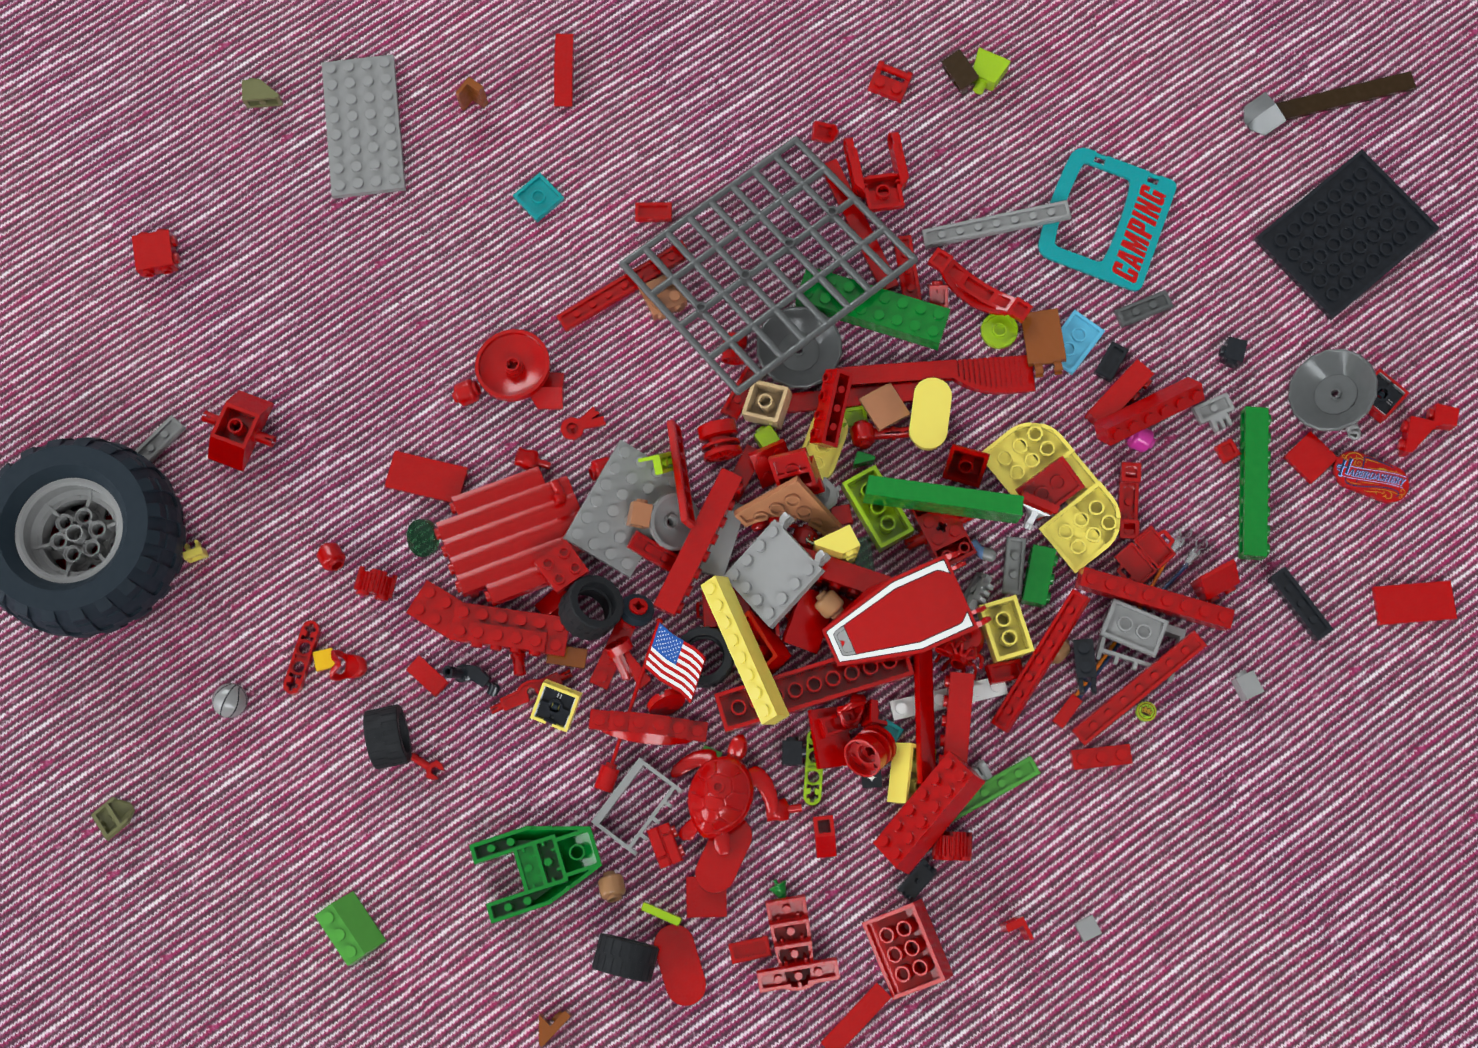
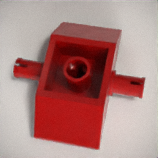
M239 390L225 402L220 415L207 410L204 411L203 414L206 417L202 415L201 421L214 425L209 438L208 459L244 472L257 442L271 448L275 445L272 441L276 443V436L262 432L274 403Z
M909 509L918 534L904 540L905 546H908L906 547L908 551L925 544L929 554L934 559L938 556L961 550L962 554L948 560L950 566L977 553L963 527V524L976 518ZM938 526L943 527V528H944V531H943V532H942L941 530L938 531V530H937Z

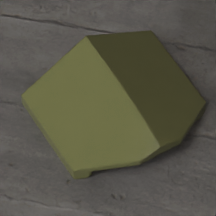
M111 797L91 816L105 839L109 841L130 823L135 813V808L130 802Z

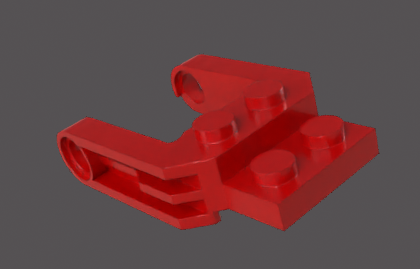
M891 132L887 136L894 173L869 175L866 177L862 175L858 151L854 146L853 137L843 139V149L852 192L865 200L866 206L872 212L903 209L905 206L902 191L907 185L909 175L899 132Z

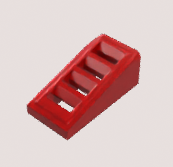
M627 651L624 653V656L637 684L642 667L633 655ZM646 671L639 687L640 691L652 683V679Z

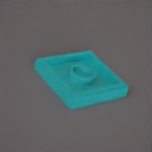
M540 172L512 195L537 223L565 200L564 196Z

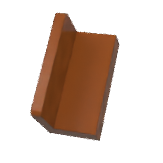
M469 76L455 93L460 108L463 111L466 110L472 101L483 108L488 104L484 87Z

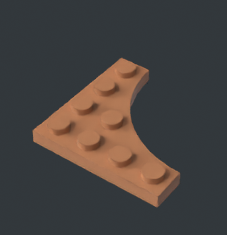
M798 476L734 510V516L745 527L757 522L766 521L769 517H780L786 512L795 521L799 519L807 522L808 526L816 529L824 536L842 528V524Z

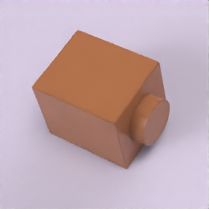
M637 499L631 502L626 526L640 529L649 528L653 505L648 504V501L644 499Z

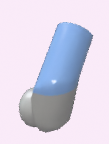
M976 539L972 541L977 551L976 554L980 559L987 560L988 562H993L996 559V552L993 549L983 547Z

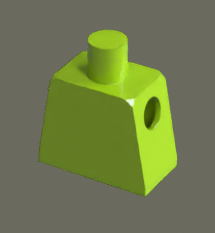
M979 47L973 67L979 75V79L974 82L973 91L979 95H982L985 89L993 91L1007 73L1011 61Z

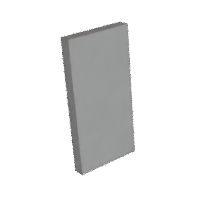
M736 503L732 512L728 511L726 515L728 520L724 528H720L717 533L719 535L715 546L711 545L709 559L706 563L703 562L700 567L702 573L724 577L741 526V522L734 516V510L743 506L742 504Z

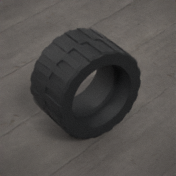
M586 575L575 581L561 597L558 606L560 621L565 629L574 637L576 636L581 640L588 641L597 640L605 636L619 622L624 609L623 597L619 589L613 582L599 575ZM585 595L595 599L603 609L604 620H594L586 616L579 607L578 596Z
M699 626L683 634L681 639L691 645L699 640H711L720 647L723 653V661L720 668L713 674L701 675L697 688L715 687L724 682L730 675L734 660L722 633L710 626Z
M396 704L365 711L363 730L368 755L373 767L378 770L409 763L412 756L411 740L405 714L401 706Z
M601 933L592 968L618 977L650 983L659 948L640 941Z

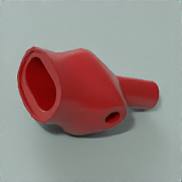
M521 447L518 448L514 465L521 467L523 470H529L537 466L549 470L551 466L550 462L539 459V453L536 450H528Z
M786 798L778 799V809L775 814H770L766 808L767 822L788 821L790 813L802 812V805H789Z

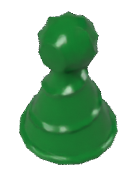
M777 879L773 880L775 885L771 886L768 890L778 898L787 897L786 880L779 883Z

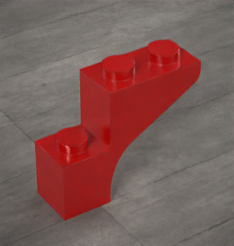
M1437 403L1427 410L1426 419L1410 416L1403 421L1400 427L1402 436L1397 444L1398 456L1406 457L1409 453H1412L1432 430L1450 431L1455 428L1460 408Z

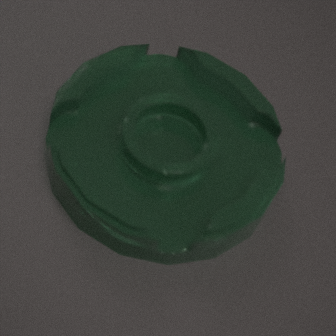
M417 519L409 525L407 530L408 546L412 553L418 557L431 556L432 553L437 551L439 546V540H437L434 533V527L436 526L429 519Z

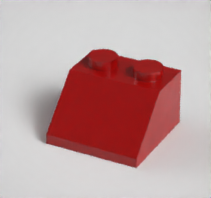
M952 444L942 478L979 488L990 454Z
M1232 559L1190 583L1199 600L1212 603L1220 599L1219 594L1225 592L1227 595L1236 590L1235 586L1240 583L1235 560Z

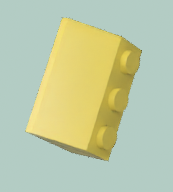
M850 524L814 541L813 546L814 551L823 550L831 557L849 563L856 561L855 559L860 549V543Z
M895 742L897 747L896 754L891 760L887 802L905 805L921 785L917 784L916 744Z

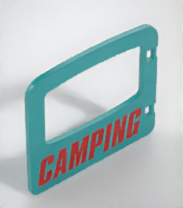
M1078 148L1071 153L1058 180L1050 203L1067 200L1081 167L1089 165L1128 180V193L1119 224L1108 251L1100 262L1058 247L1055 244L1060 222L1042 226L1038 242L1039 252L1044 258L1127 290L1139 291L1147 275L1177 185L1169 178L1158 176L1129 163L1099 154L1088 148ZM1095 157L1105 160L1104 165L1094 162ZM1148 177L1158 180L1157 185L1148 182Z

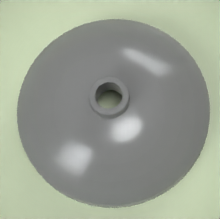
M677 493L663 495L654 503L649 524L654 540L661 547L671 551L681 550L691 528L689 529L681 522ZM692 501L694 516L696 520L699 511L695 503Z

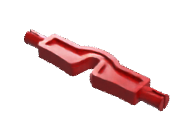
M569 669L561 674L555 672L540 680H528L522 683L517 691L500 698V703L489 708L492 714H495L503 709L509 711L515 707L530 702L529 689L533 688L538 695L542 683L546 679L563 685L562 681L573 677Z

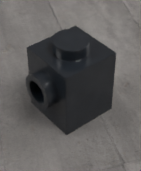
M1229 336L1224 345H1221L1218 356H1221L1219 363L1225 364L1228 368H1238L1243 363L1248 341Z
M786 737V741L782 740V766H802V758H806V746H802V741H798V737Z

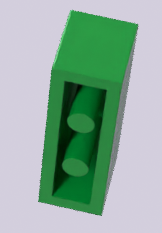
M1035 544L1030 548L1020 600L1021 604L1043 608L1046 603L1049 604L1051 599V592H1048L1049 586L1053 585L1055 578L1052 570L1053 566L1056 567L1058 562V555H1055L1056 549Z

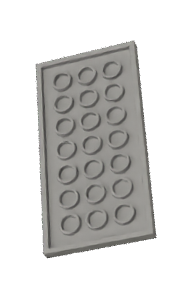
M394 55L321 62L332 198L406 191Z

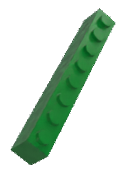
M1246 406L1240 411L1241 455L1238 559L1263 560L1270 553V544H1267V536L1270 534V525H1268L1270 506H1268V499L1270 498L1271 490L1268 488V481L1271 477V470L1268 469V462L1271 459V451H1268V444L1271 441V433L1269 432L1271 414H1269V408Z

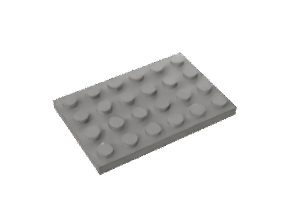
M620 440L563 539L630 578L642 558L626 548L634 532L639 531L647 537L653 538L650 527L640 529L626 526L630 503L637 499H644L648 501V504L654 505L663 495L677 493L674 471L656 475L653 460L638 462L639 458L647 457V455Z

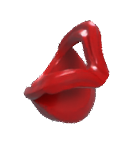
M341 650L331 651V658L335 663L330 670L331 680L356 679L362 677L367 672V662L363 657L346 654ZM338 657H342L345 661V670L342 674L335 673L341 666V660Z
M853 694L849 703L837 707L836 711L843 727L853 728L862 721L864 704H867L866 697L863 694ZM853 709L856 719L847 721L843 712Z

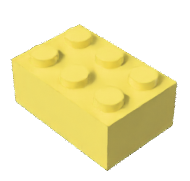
M1016 595L978 606L985 605L987 608L983 612L977 613L979 620L986 616H990L992 619L981 627L993 663L1012 660L1029 655L1035 651Z

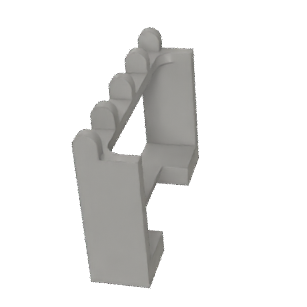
M1168 624L1164 636L1176 639L1174 644L1176 645L1185 637L1186 630ZM1099 635L1095 659L1100 660L1101 655L1106 654L1114 657L1112 662L1114 665H1117L1118 660L1122 659L1133 663L1131 668L1133 671H1136L1138 665L1149 667L1152 664L1104 649L1106 638ZM1175 673L1168 678V682L1172 683Z
M639 757L591 822L636 856L638 852L633 849V846L640 837L645 841L649 839L643 832L652 820L658 825L661 821L655 818V816L664 804L670 809L673 805L667 801L672 793L676 790L682 794L684 791ZM646 767L671 786V789L628 845L601 824L631 782Z

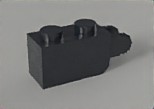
M1093 638L1073 640L1076 682L1079 685V694L1081 696L1085 693L1083 682H1091L1092 695L1097 694V671Z

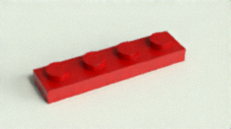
M621 617L614 626L607 644L624 636H629L631 640L637 626L629 625ZM605 649L589 683L608 690L617 668L613 659L608 657Z

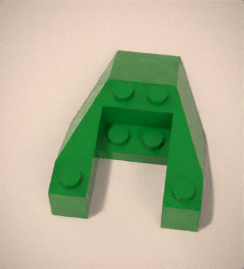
M525 826L469 845L475 865L514 853L524 887L523 892L486 904L491 924L550 905L603 866L591 826Z

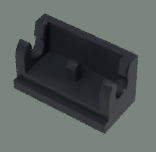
M921 859L896 890L911 903L936 875L937 870L931 867L925 859Z

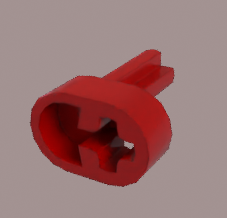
M629 636L621 637L607 644L604 648L608 657L613 659L623 681H628L633 677L623 655L633 648Z

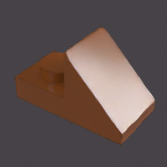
M567 1009L564 1012L560 1010L552 1018L553 1024L542 1013L539 1014V1045L541 1047L572 1016Z

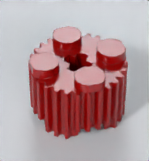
M360 566L353 589L356 590L357 595L367 597L371 594L375 595L376 600L386 602L388 598L392 599L398 576L392 575V577H388L387 572L374 568L370 572L365 571V567Z
M944 831L932 846V859L971 861L972 832Z

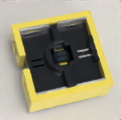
M546 679L542 683L530 718L544 724L546 722L552 723L551 727L567 732L570 729L583 693Z

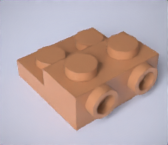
M663 275L645 284L652 290L666 280L667 277ZM673 284L657 295L671 312H680L688 306L687 299ZM638 287L653 320L665 319L666 317Z

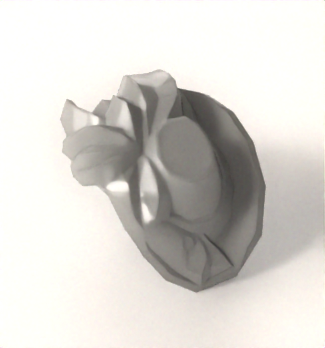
M824 477L825 492L815 494V496L829 510L837 504L840 485L835 487L828 478Z

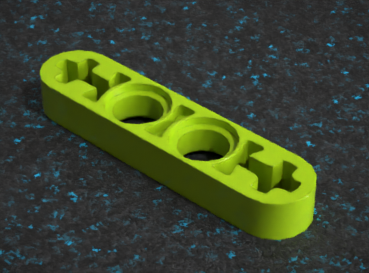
M810 730L806 741L803 799L807 805L815 806L821 800L823 769L817 770L816 762H811L809 759V754L814 751V748L809 749V745L813 746ZM809 772H817L819 780L817 782H810L808 780ZM807 784L811 786L819 785V789H814V794L818 795V799H814V802H810V799L807 798V795L811 793V788H807Z

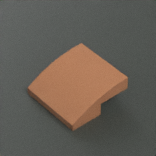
M891 383L859 399L878 432L911 415Z

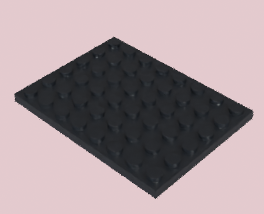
M1361 149L1260 233L1254 241L1311 301L1332 320L1432 236L1440 227Z

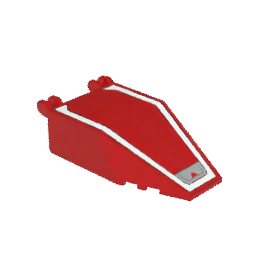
M961 550L938 556L867 588L825 626L822 632L837 666L903 660L926 652L991 621L990 616L975 621L973 615L981 613L987 608L983 605L970 610L953 571L967 565L966 561H961L952 567L950 566L948 560L962 554Z

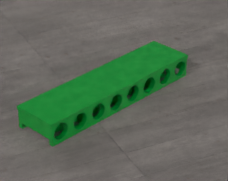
M869 475L863 503L1017 524L1023 516L1024 496Z

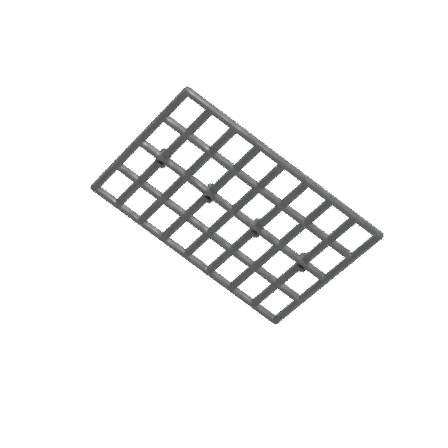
M795 136L619 262V266L736 395H740L916 264L918 257ZM795 145L819 168L806 179H803L781 157L783 153ZM774 160L797 183L796 186L783 195L759 172ZM825 174L848 199L837 207L829 206L812 189L810 184ZM751 176H754L776 199L763 210H760L738 187ZM802 190L827 213L813 225L788 201ZM730 191L754 214L752 218L740 226L717 204V201ZM853 204L878 228L865 239H862L839 216L840 213ZM782 205L805 230L795 238L786 237L766 216ZM708 207H711L733 230L718 242L694 218ZM759 221L784 245L769 257L745 233L746 230ZM687 222L711 246L696 258L673 234V232ZM828 222L836 223L857 245L841 256L817 230ZM883 234L909 259L894 271L869 246V244ZM810 235L835 260L820 272L795 247ZM738 236L762 261L750 271L742 269L723 249L724 246ZM665 238L689 261L687 265L674 274L651 250L652 247ZM861 250L887 275L872 287L847 262ZM716 252L740 277L725 289L701 264ZM644 253L667 277L666 280L652 290L629 266L631 262ZM784 254H793L813 277L797 288L774 262ZM840 266L865 291L851 303L825 278ZM766 267L792 292L777 304L752 279ZM694 268L718 293L706 303L699 302L679 281L681 277ZM818 282L843 307V309L829 319L803 294ZM672 284L696 309L681 321L657 297L659 293ZM742 285L745 287L749 286L769 308L755 320L729 295ZM796 298L821 323L820 326L806 336L781 310ZM723 299L747 324V326L732 337L708 312L710 308ZM773 315H776L799 340L784 353L759 327ZM697 318L705 319L725 341L710 353L685 328ZM751 331L777 357L762 369L737 344L739 340ZM730 347L754 373L753 376L739 386L714 360Z

